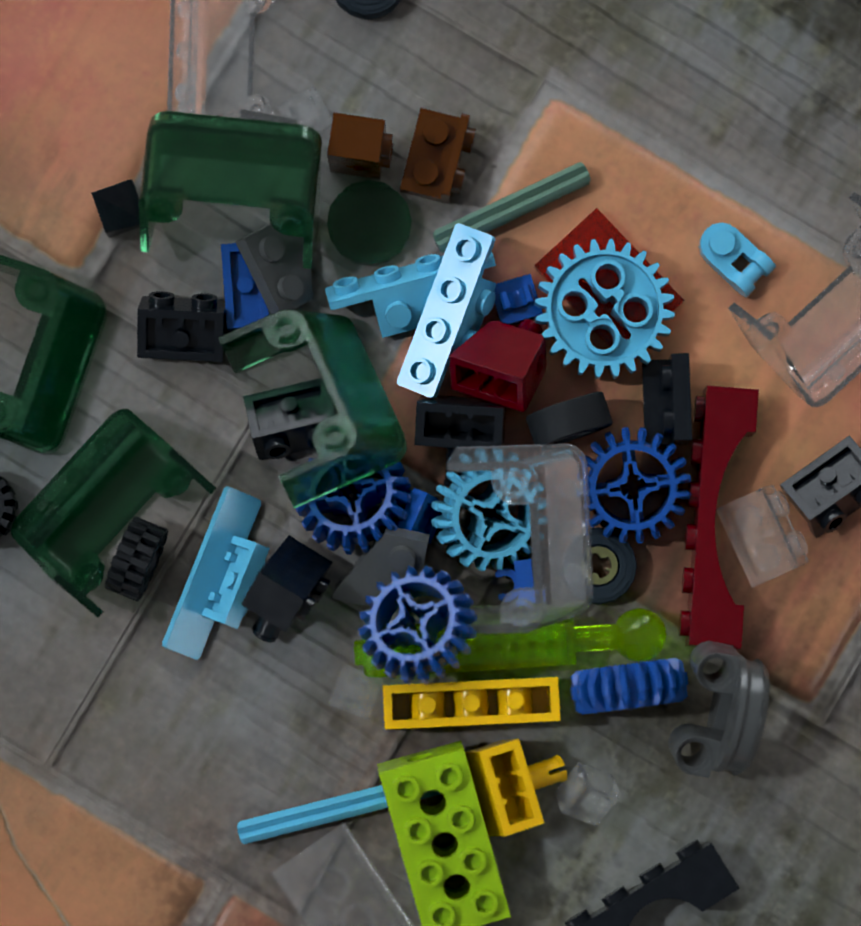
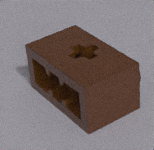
M333 113L327 151L330 172L381 179L382 167L390 168L394 144L392 143L393 134L386 133L385 120Z

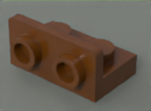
M420 108L400 192L446 204L450 203L452 193L460 194L466 169L459 168L462 152L471 153L476 133L475 128L469 127L470 115L462 113L460 118Z

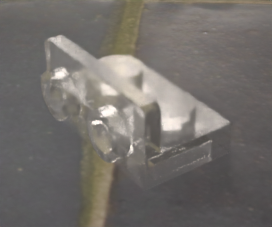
M773 484L760 488L716 509L752 588L808 563L806 540L799 530H794L788 514H790L788 501L781 491H776Z

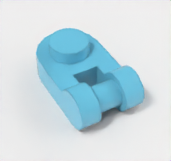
M713 224L704 231L700 238L699 250L702 258L745 298L755 290L754 283L762 275L768 276L776 268L775 263L769 256L755 247L739 230L730 224ZM741 255L750 263L742 272L732 265Z

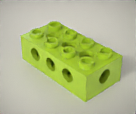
M459 740L378 763L379 777L421 925L482 926L510 918V911L462 741ZM429 790H437L444 795L442 801L435 806H426L421 803L420 799ZM442 832H448L455 836L454 842L445 848L437 847L432 843L434 837ZM454 874H460L467 878L465 884L457 889H451L444 885L446 879Z

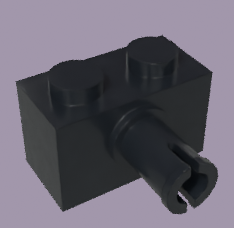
M421 394L416 406L414 445L447 448L445 486L450 487L452 484L447 478L446 472L451 470L457 474V470H459V476L462 474L460 461L466 460L472 465V450H502L505 436L506 406L481 398L437 395L436 398H429Z
M289 535L259 571L241 604L259 615L258 620L252 627L255 636L265 642H275L281 630L287 632L296 618L304 622L315 603L320 601L331 583L325 575L333 562Z

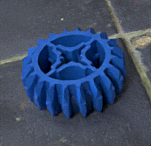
M622 427L623 441L615 442L614 435L609 431L605 433V439L609 444L606 449H603L596 441H593L590 445L592 450L598 455L595 460L588 455L581 456V463L590 467V471L575 472V479L587 482V486L578 487L574 491L576 497L589 496L590 500L582 503L579 506V510L581 513H588L593 509L596 511L589 520V525L592 528L598 526L604 520L607 522L603 530L604 537L608 538L616 527L620 529L619 542L626 543L628 531H635L637 543H643V529L650 528L652 536L657 539L661 536L656 526L657 523L662 521L669 529L675 526L673 520L668 516L670 511L677 515H684L685 509L675 503L676 498L690 499L691 493L686 489L678 488V484L690 482L691 476L689 473L676 474V470L682 468L687 462L684 457H678L672 461L669 459L677 449L674 443L668 444L663 450L658 448L663 440L661 433L657 432L653 436L651 443L645 441L647 436L646 428L640 427L637 432V440H630L629 428ZM635 450L646 452L657 458L665 467L667 474H646L640 471L637 467ZM622 452L623 469L620 475L614 479L606 480V482L596 483L603 465L611 457ZM629 464H632L633 474L637 475V480L639 481L643 478L645 481L644 486L638 487L636 506H633L632 496L628 495V489L624 492L620 489L621 484L627 483ZM668 487L667 495L661 506L652 514L643 517L642 506L645 496L650 492L659 490V488ZM608 495L609 497L623 498L628 503L631 519L621 518L609 512L603 506L598 496Z
M357 438L354 440L352 448L347 449L344 441L338 440L337 452L331 453L327 447H322L321 452L324 459L321 462L317 459L309 458L308 464L313 472H300L299 479L306 486L295 489L296 497L302 501L296 505V511L299 516L305 517L301 524L306 531H313L312 537L314 541L320 544L327 540L326 546L330 551H336L342 544L345 553L351 555L355 549V544H359L363 553H367L370 550L369 542L374 539L378 542L383 536L381 532L386 527L391 531L398 529L394 520H407L408 514L402 507L411 503L412 498L410 494L405 492L411 487V483L408 477L402 476L405 472L403 464L401 462L393 463L394 455L390 450L387 449L380 453V447L375 442H371L364 450L362 441ZM354 469H368L376 472L384 479L374 481L373 478L361 479L356 476ZM339 474L337 484L325 490L329 482ZM351 482L359 493L357 494L358 500L355 501L356 511L351 502L348 501L350 499L349 494L352 493ZM382 498H385L379 511L373 517L367 519L369 510L373 506L382 503ZM333 512L334 515H349L353 525L336 524L325 518L322 514Z
M425 565L420 575H418L414 567L408 566L405 578H401L397 572L391 571L393 583L386 586L382 582H377L376 587L380 592L378 597L366 596V602L372 609L359 612L360 619L366 623L365 626L358 629L359 636L363 640H367L362 645L363 651L368 656H373L371 663L378 670L385 668L384 673L390 679H395L400 675L404 683L411 684L417 675L421 683L428 684L430 672L433 671L439 678L445 679L443 667L449 663L453 668H459L460 663L455 657L458 652L470 654L471 649L464 640L477 638V632L470 626V624L478 621L475 611L469 609L473 605V600L468 593H463V585L458 580L451 581V577L445 571L441 570L435 575L434 570ZM432 596L442 599V601L437 604L433 601L427 604H417L413 598ZM399 608V613L396 619L390 622V619L393 616L394 612ZM413 612L420 619V631L423 635V638L416 631V620L413 616ZM447 627L442 638L436 643L438 633ZM400 645L402 648L418 645L423 652L418 654H402L392 649Z
M677 658L576 671L571 676L572 687H570L571 700L574 701L575 711L583 715L682 702L688 697L687 685L689 684L683 661Z

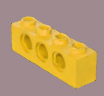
M558 677L382 685L384 729L561 721Z

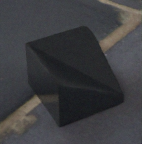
M132 179L91 193L103 228L109 238L149 224Z

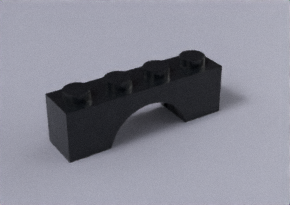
M694 840L675 853L679 859L666 868L661 863L652 866L638 876L642 883L629 891L624 886L617 888L601 899L605 905L591 915L585 909L568 919L565 925L630 926L635 915L643 907L651 902L668 898L686 901L703 912L740 888L712 843L707 841L701 845L698 840Z

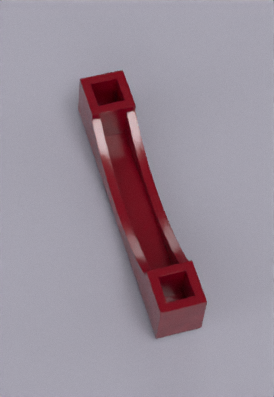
M706 386L703 390V396L695 397L693 420L694 422H701L700 439H692L690 462L691 464L698 465L697 482H689L688 491H690L691 496L687 501L688 507L695 508L694 525L687 524L685 531V550H692L691 568L684 567L682 574V593H689L688 611L681 610L679 617V636L686 637L685 646L696 647L702 642L714 641L733 645L735 650H739L742 647L744 605H736L722 576L716 549L715 516L720 485L730 458L744 436L752 437L756 433L758 389Z

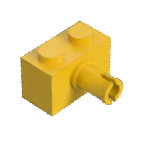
M503 739L465 752L488 836L505 837L544 824L535 790L567 781V770H556L549 773L550 770L565 766L560 755L557 754L551 758L527 765L519 739Z

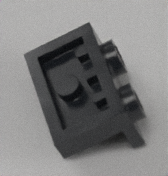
M156 291L150 293L149 296H143L138 306L137 358L223 362L225 300H217V296L207 293L195 294L192 298H177L171 292Z
M689 353L671 354L668 359L651 360L647 365L642 363L644 428L647 430L645 441L651 443L653 436L658 432L663 435L660 446H667L670 443L688 445L692 440Z
M327 376L243 396L250 432L259 460L269 458L280 459L290 453L311 448L322 449V447H327L332 443L338 442V440L341 441Z
M850 435L780 484L783 494L808 522L810 531L816 538L825 532L830 533L837 530L845 522L846 517L861 507V448Z

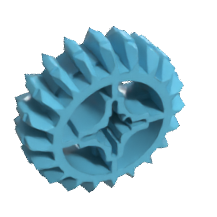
M480 454L476 455L475 468L466 460L460 461V469L462 471L460 476L451 470L446 472V476L452 484L449 488L444 485L436 486V491L445 497L443 501H433L431 503V507L434 510L442 512V515L433 518L431 522L435 528H444L436 536V539L441 544L449 543L446 550L449 556L454 558L460 555L459 562L462 565L468 567L475 562V567L478 570L485 571L489 562L494 569L502 570L504 557L514 565V561L519 560L516 553L519 549L526 554L532 553V548L527 544V541L530 537L535 540L542 539V534L534 528L535 524L542 525L547 522V517L537 513V510L547 505V501L542 497H535L541 491L542 486L537 481L529 482L533 474L529 469L523 468L519 470V462L512 458L504 464L503 457L499 454H493L488 463L486 457ZM496 479L494 485L489 484L481 495L471 496L467 494L479 483ZM511 487H513L518 498V518L513 517L508 508L511 498L509 494ZM461 506L468 510L471 519L467 528L470 531L467 539L464 537L459 524ZM474 506L494 508L496 510L495 513L504 517V519L500 520L494 516L493 518L485 517L483 512ZM498 530H510V533L500 541L483 545L485 540L490 541L493 534Z

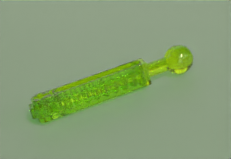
M638 607L624 612L615 624L574 626L572 614L478 620L470 624L477 632V638L464 640L471 649L470 654L458 652L455 657L460 663L459 668H453L449 663L443 668L445 673L575 665L576 652L617 650L621 656L630 661L645 662L654 659L662 651L666 644L667 630L665 623L659 615L648 609ZM415 624L417 633L423 638L420 631L421 625ZM447 627L438 633L436 643L442 638ZM362 638L361 640H355V665L363 666L365 676L388 677L384 673L385 668L378 670L371 663L373 656H368L363 651L362 645L367 640ZM400 645L392 649L402 654H418L423 652L418 645H411L402 648Z

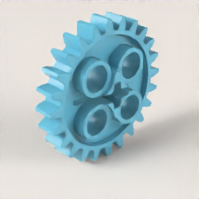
M592 239L589 252L587 253L576 244L573 247L574 259L571 260L563 253L559 255L558 260L562 267L561 270L548 266L546 273L553 282L539 283L538 288L548 296L535 299L534 306L546 310V313L540 314L535 318V323L548 325V329L542 333V336L546 340L554 339L555 341L549 354L554 355L563 351L566 354L562 364L563 367L568 366L574 360L579 362L578 375L580 376L588 366L594 368L595 379L601 377L604 368H609L613 379L618 378L621 365H624L627 371L633 374L636 371L634 359L637 358L647 365L651 361L647 348L660 352L663 348L662 344L655 338L656 335L669 336L671 333L668 327L661 324L662 321L671 320L675 316L674 312L663 309V305L670 303L674 299L673 294H661V289L667 285L669 279H655L653 275L660 265L657 262L646 267L643 264L647 254L646 251H642L635 258L630 256L631 243L627 242L622 251L619 252L615 251L613 239H609L605 250H600L596 240ZM602 269L612 270L618 277L619 283L617 287L613 289L602 288L596 281V273ZM580 279H584L589 284L600 303L606 304L610 301L614 305L610 312L611 316L629 332V339H624L621 336L616 325L608 315L603 314L598 317L595 314L598 304L587 291L581 288L578 283ZM569 296H577L585 303L586 311L580 316H570L564 311L562 301ZM629 302L640 303L646 311L645 319L641 322L629 321L623 313L624 305ZM596 329L607 330L613 337V345L605 350L597 349L590 341V333Z

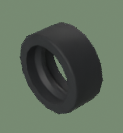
M595 392L572 398L538 410L526 417L537 450L593 434L613 424L603 392Z

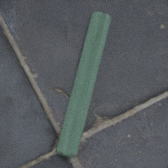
M578 162L436 229L433 232L434 241L441 252H445L454 226L457 223L487 233L587 186L591 180L590 174L586 166L582 162Z

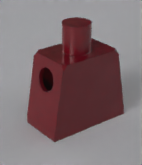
M531 319L523 320L518 327L499 321L488 322L449 356L452 390L525 412L547 367L546 339L542 336L543 330L541 326Z

